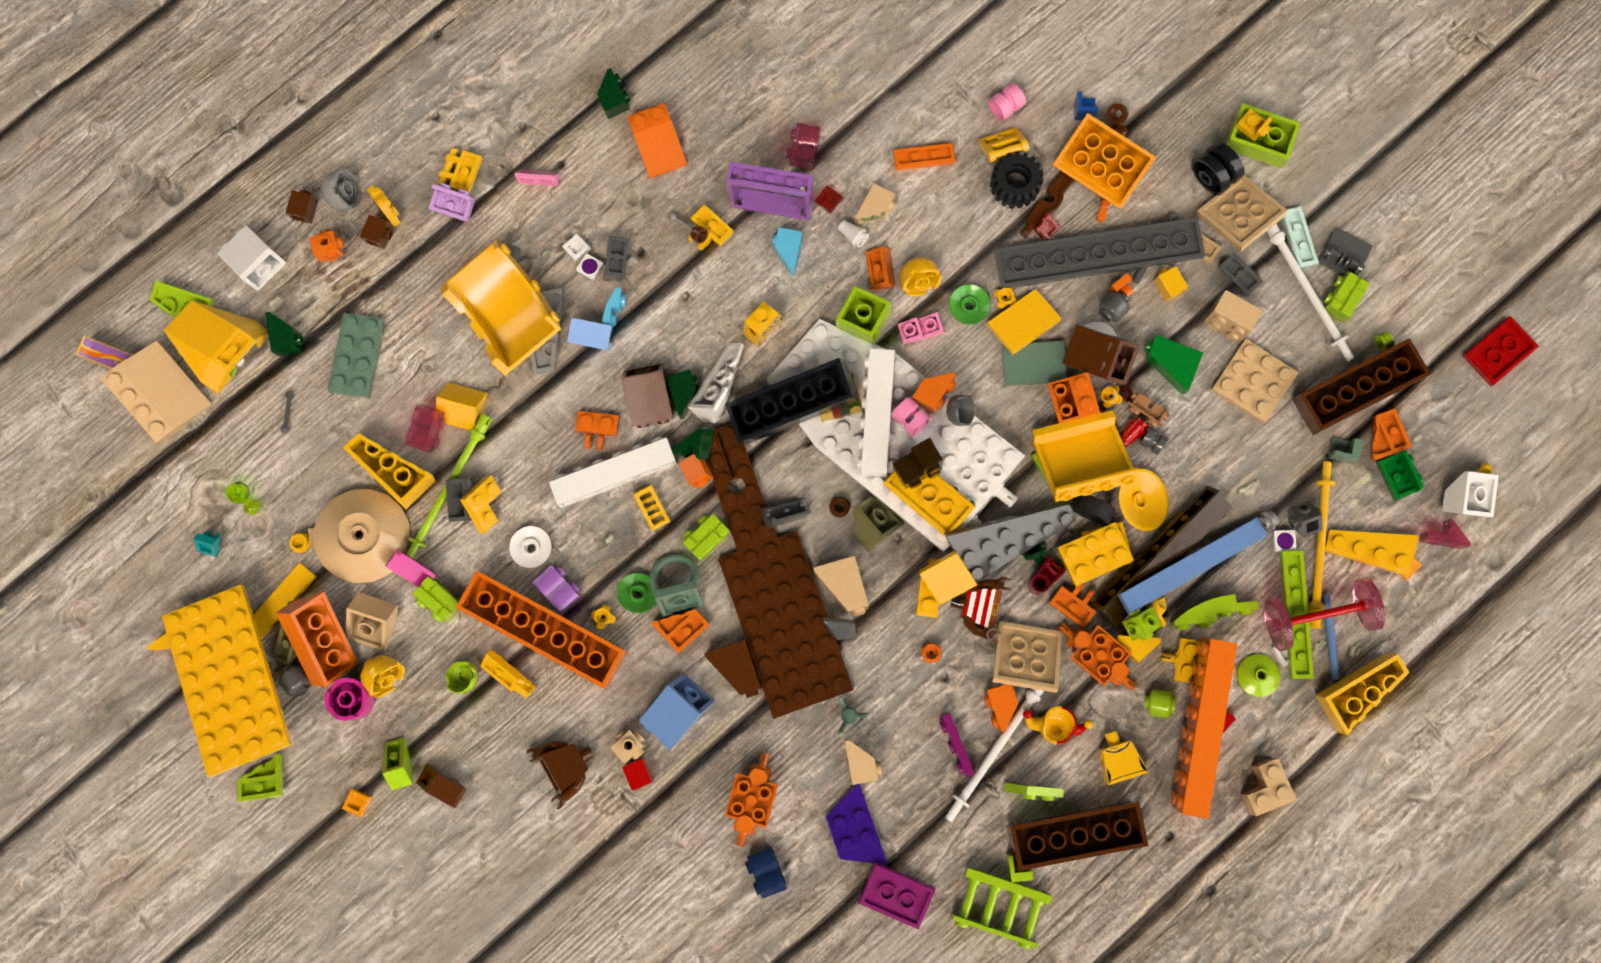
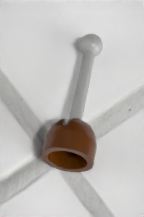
M676 213L670 214V220L677 221L691 231L690 236L695 242L701 244L707 239V229L699 225L691 227L678 218Z

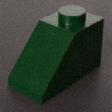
M265 312L271 352L277 356L302 352L301 345L304 344L302 334L272 313Z
M690 369L666 377L680 420L684 419L688 413V406L697 394L696 387L700 386L696 374L692 375Z

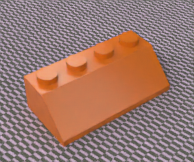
M321 591L293 601L276 612L311 685L327 687L359 664L325 592Z

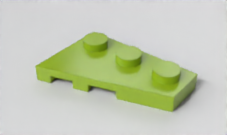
M156 280L149 299L174 318L191 300L213 307L215 302L214 299Z

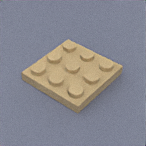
M1244 175L1239 181L1231 184L1224 193L1216 195L1197 210V216L1241 252L1284 218L1288 210Z
M1245 339L1211 391L1257 421L1265 424L1299 372Z
M999 621L997 630L1002 634L997 633L996 640L999 642L996 643L992 682L1057 693L1059 687L1062 631Z

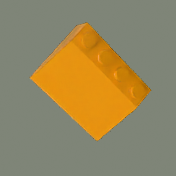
M1087 113L1052 166L1121 210L1154 163L1156 156Z

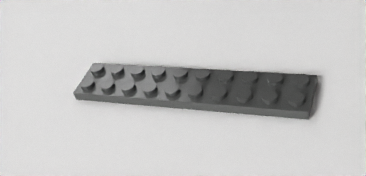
M1198 217L996 248L994 250L1001 289L1203 259L1205 257Z

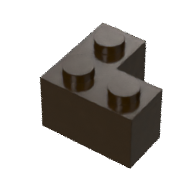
M928 438L913 446L910 454L895 461L892 465L905 489L909 487L914 489L921 485V481L927 477L932 479L941 473L943 459L931 438Z

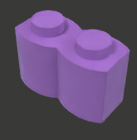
M551 564L532 582L560 613H563L581 597L578 593L580 588L573 581L569 583L565 579L567 574L559 565L555 567Z

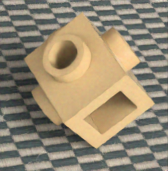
M624 730L615 738L617 742L610 747L620 760L627 764L632 759L636 761L645 753L643 749L646 747L644 744L646 739L638 730L636 732ZM629 742L632 743V748H631V749L628 748V743H629Z

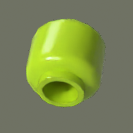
M1153 689L1150 692V696L1145 695L1144 708L1148 709L1151 717L1168 719L1171 717V714H1175L1177 697H1173L1171 691Z

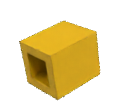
M1177 266L1171 269L1169 267L1162 269L1157 273L1158 276L1154 280L1165 302L1183 294L1188 289V285Z

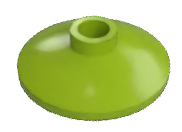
M1253 654L1243 659L1239 664L1237 680L1240 687L1247 694L1254 697H1265L1277 689L1280 683V670L1275 661L1270 657L1262 654ZM1259 671L1264 673L1263 679L1258 678Z

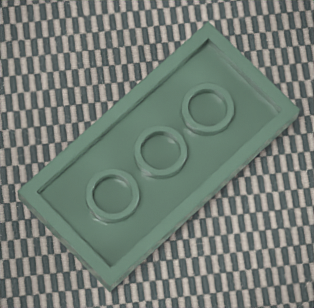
M343 313L328 386L329 393L370 399L386 320L377 317Z

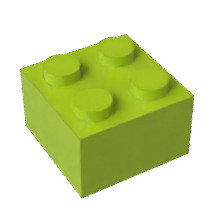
M854 286L836 318V328L870 344H875L891 314V302Z

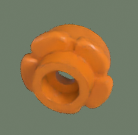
M933 642L926 643L925 647L921 649V656L924 657V661L927 663L938 662L941 658V647Z

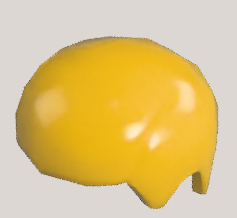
M1162 595L1146 604L1145 609L1153 607L1163 625L1161 627L1166 626L1167 618L1162 617L1167 609L1165 595Z

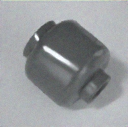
M1110 292L1100 302L1099 313L1108 322H1118L1130 310L1128 303L1130 300L1123 292Z
M290 664L279 673L278 682L289 696L297 694L302 696L310 689V681L301 665L294 666V664Z

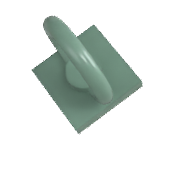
M670 554L664 556L651 569L649 582L663 617L704 606L697 586L699 580L698 567L686 555ZM672 562H680L689 568L691 573L689 582L675 584L664 589L660 587L658 574L665 565Z

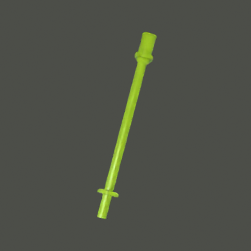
M481 413L475 427L469 431L470 440L448 480L458 479L476 444L485 439L486 436L484 434L493 421L492 418ZM446 483L415 539L412 537L408 539L413 543L406 554L414 558L420 546L426 547L422 542L447 499Z

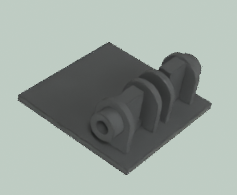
M1335 228L1319 259V263L1342 275L1352 272L1358 276L1365 268L1364 263L1373 245Z

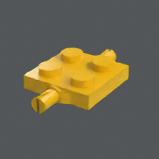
M1179 638L1178 648L1174 654L1161 653V656L1169 657H1161V661L1173 663V680L1193 684L1194 675H1192L1193 663L1197 662L1198 654L1195 652L1197 641Z

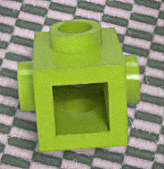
M1153 607L1142 611L1139 608L1128 614L1129 618L1122 622L1132 641L1140 638L1142 641L1153 637V632L1163 626Z

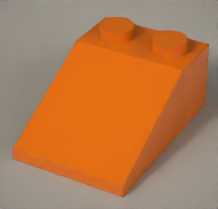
M665 103L627 116L650 179L687 166Z

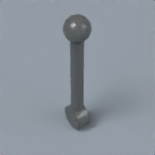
M288 391L285 394L287 404L284 423L280 428L283 433L289 431L287 425L291 400L295 397L292 391Z

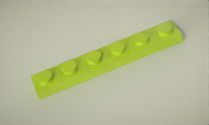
M1281 551L1280 564L1285 618L1307 614L1309 611L1304 551ZM1306 622L1288 626L1286 638L1290 679H1314L1310 623Z

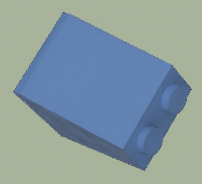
M683 673L667 685L639 722L643 724V727L648 732L654 734L663 746L671 750L703 716L715 700Z

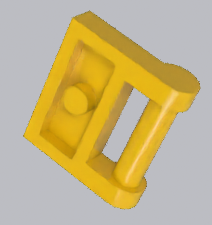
M1016 127L978 139L979 147L986 154L990 163L996 161L997 158L1006 156L1008 153L1012 154L1029 150L1028 141Z

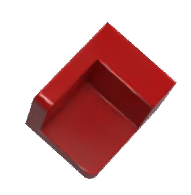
M645 758L622 767L632 791L654 782Z

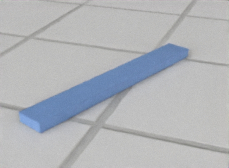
M1253 518L1118 594V597L1127 614H1130L1268 535L1259 518Z

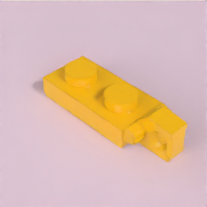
M930 558L928 565L938 559ZM920 576L916 616L937 618L939 603Z
M492 649L486 653L480 666L509 691H516L524 698H527L534 692L536 686L530 680H527L516 668L511 666Z

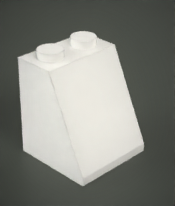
M246 225L239 229L229 242L223 244L217 253L243 281L257 291L286 264L272 248Z

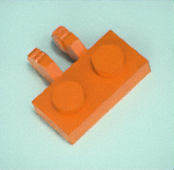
M578 411L575 431L577 433H586L585 449H590L592 435L595 434L599 435L597 449L602 451L605 436L617 437L620 417L619 415Z
M1085 583L1076 586L1072 592L1061 586L1048 604L1084 629L1096 613L1094 609L1087 605L1095 591L1093 589L1089 590L1083 600H1080L1076 595L1083 589Z

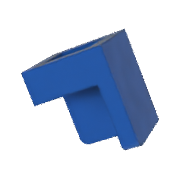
M1077 92L1074 100V120H1083L1087 113L1096 117L1098 107H1095V98H1082V92Z

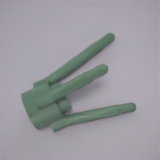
M841 696L838 697L839 703L843 708L841 712L843 722L838 730V735H841L847 724L854 723L857 718L869 717V713H857L855 708L847 707Z

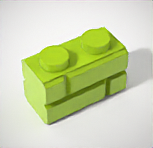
M1347 272L1344 276L1339 275L1333 284L1336 287L1333 293L1329 292L1323 300L1328 314L1334 316L1340 322L1347 321L1368 289L1369 282L1359 278L1352 272Z
M713 513L710 516L704 515L698 522L700 525L695 530L690 529L683 536L685 540L682 543L700 562L731 533Z
M427 576L413 593V596L417 598L415 603L423 609L429 608L432 611L431 616L440 623L442 620L450 622L459 611L456 609V606L460 599L436 578Z

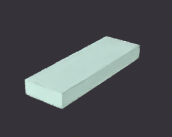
M1298 206L1287 209V215L1281 220L1294 258L1301 269L1317 265L1319 261L1302 207Z

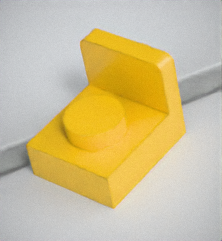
M1250 108L1235 127L1255 142L1259 136L1264 137L1271 129L1269 124L1273 119L1269 117L1267 120H1264Z

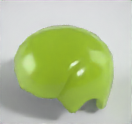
M468 661L455 662L450 666L445 675L448 682L446 688L454 694L469 692L474 689L478 681L476 667Z

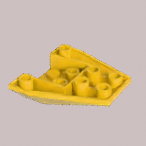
M192 300L164 329L168 338L200 382L217 394L230 382L232 378L229 373L254 345L260 348L269 338L268 329L255 320Z

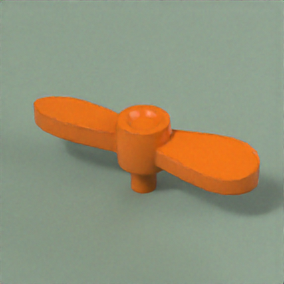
M1105 199L1100 203L1101 208L1097 215L1098 222H1103L1107 216V207L1110 203Z

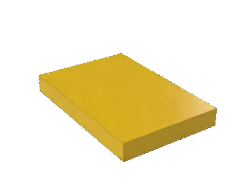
M1034 289L990 320L987 326L1008 351L1014 355L1061 322L1062 318L1037 289Z

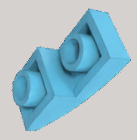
M618 287L609 298L602 319V324L612 326L611 332H613V326L617 325V314L614 313H622L623 307H626V294Z

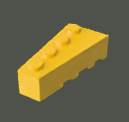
M359 433L343 447L348 455L405 510L436 482L432 474L418 468L411 462L402 459L395 453L386 450Z
M1386 652L1315 696L1335 731L1347 736L1352 731V728L1358 722H1361L1366 717V714L1373 707H1376L1387 692H1391L1409 671L1399 654Z

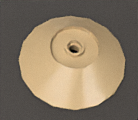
M372 489L350 490L334 497L320 511L313 529L314 549L321 564L335 577L352 583L375 582L390 575L393 571L385 566L397 548L407 553L411 543L408 540L410 537V523L403 508L389 495ZM358 531L363 532V536L361 538L356 537V533Z

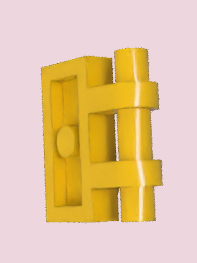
M451 148L449 154L445 156L444 160L446 162L443 170H440L438 174L439 180L437 185L439 186V183L446 184L447 181H450L449 186H451V190L458 191V189H462L470 193L483 158L480 155L462 150L461 156L457 157L459 151ZM453 165H457L454 174L450 173Z

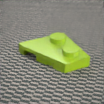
M1004 783L1005 792L1023 794V799L1036 800V796H1041V800L1054 801V797L1063 798L1064 789Z

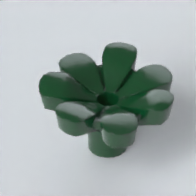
M1042 541L1024 552L1022 556H1024L1025 560L1029 561L1033 558L1036 564L1041 563L1043 560L1041 555L1047 553L1046 541Z

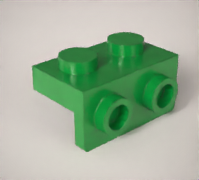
M1407 450L1376 462L1393 501L1425 489L1423 485L1424 480L1417 473L1414 459L1408 454Z

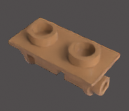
M1135 391L1130 397L1133 402L1130 403L1128 401L1126 403L1129 405L1128 410L1137 416L1140 413L1147 417L1145 421L1155 428L1157 425L1163 426L1164 424L1161 423V420L1166 421L1170 416L1167 413L1168 410L1157 403H1154L1150 409L1148 405L1152 400L1141 392L1137 393Z

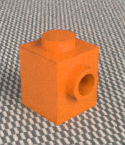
M695 454L679 462L688 484L695 488L706 486L709 483L708 481L714 478L706 461L697 459Z

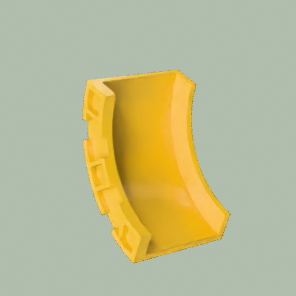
M494 240L441 285L442 295L460 314L465 312L472 321L469 324L480 339L485 340L487 343L485 349L491 363L506 376L561 330L559 324L561 319L551 309L539 291L541 286L534 279L531 280L510 255L511 250L504 243L500 244L497 240Z

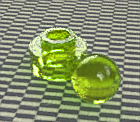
M237 481L227 487L226 495L228 499L236 504L243 503L245 513L255 515L260 511L261 505L259 501L249 498L250 491L246 484Z

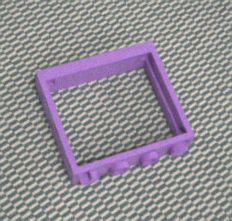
M730 161L726 183L731 208L810 221L814 204L813 175ZM805 187V191H800V188ZM736 199L742 201V204H735Z

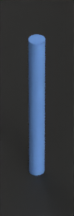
M1330 594L1322 595L1321 599L1325 609L1332 608ZM1333 617L1324 618L1332 680H1340Z

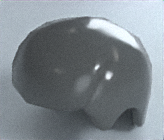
M955 395L951 397L946 408L948 420L955 426L971 425L975 411L972 397L970 395Z

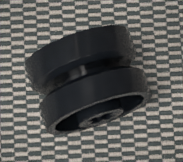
M1219 141L1214 142L1204 153L1194 158L1191 163L1192 171L1198 182L1214 195L1224 193L1231 184L1239 181L1245 174L1242 161L1236 152L1225 143Z

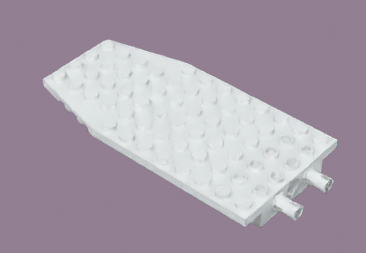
M819 319L766 379L769 385H773L837 358L846 361L850 375L853 374L854 377L852 380L858 393L861 408L853 407L850 411L851 415L833 419V412L830 411L800 423L799 426L817 450L943 553L950 547L947 539L883 485L886 479L894 472L892 463L910 454L913 446L931 438L943 459V467L940 470L939 476L976 506L955 532L962 531V528L981 526L982 522L977 519L978 515L993 497H998L1009 508L1013 506L1018 497L1006 489L1004 485L1010 478L1011 473L1025 458V455L975 416L969 426L953 425L948 420L946 414L947 404L951 399L948 394L944 398L946 403L941 411L937 410L933 415L923 409L931 417V420L914 437H911L904 430V424H899L891 416L887 477L862 476L861 469H858V457H862L863 449H859V438L864 436V429L860 428L861 416H865L866 409L862 408V396L867 394V388H863L864 375L868 376V368H865V355H869L870 349L885 348L876 344H870ZM896 353L891 414L906 398H912L922 380L927 379Z

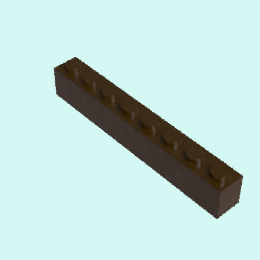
M1207 485L1092 603V606L1105 621L1115 627L1123 622L1128 614L1118 594L1184 558L1232 509V506L1222 492Z

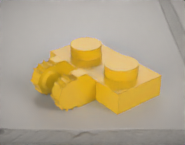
M373 185L369 187L367 192L394 227L399 225L401 222L397 216L400 214L391 205L390 200L381 188H375Z
M705 204L690 218L696 226H702L708 231L707 239L703 243L698 244L697 248L699 250H704L711 240L721 247L734 234V230ZM689 236V239H688V240H690L691 242H694V240L691 238V236Z

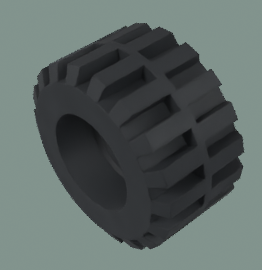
M1015 152L1014 155L1008 153L1006 158L1002 156L999 159V162L994 166L990 181L992 195L996 194L995 200L997 202L1001 200V205L1006 206L1008 204L1010 205L1009 208L1014 209V206H1017L1019 209L1024 204L1026 206L1030 205L1031 201L1036 199L1044 179L1042 177L1044 174L1043 169L1039 170L1041 167L1040 163H1035L1036 158L1033 156L1031 158L1027 157V153L1020 155V152ZM1011 173L1021 174L1027 180L1028 185L1022 188H1015L1008 184L1005 177Z

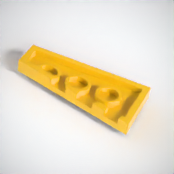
M1329 530L1326 536L1325 552L1399 575L1409 576L1419 535Z

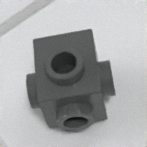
M1309 501L1289 508V525L1292 529H1296L1303 538L1323 531L1322 514L1319 508L1314 507Z

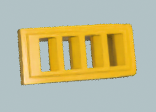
M651 484L633 493L652 531L671 522ZM651 492L652 496L642 501L639 497ZM655 500L656 503L644 508V504ZM657 507L659 508V511L649 516L647 512ZM661 514L664 518L652 523V519Z

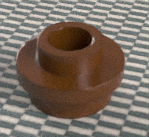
M835 497L829 504V510L833 516L841 518L849 513L850 504L844 497ZM837 504L843 505L842 511L836 510Z

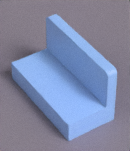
M572 318L567 342L611 351L612 343L609 341L612 326Z

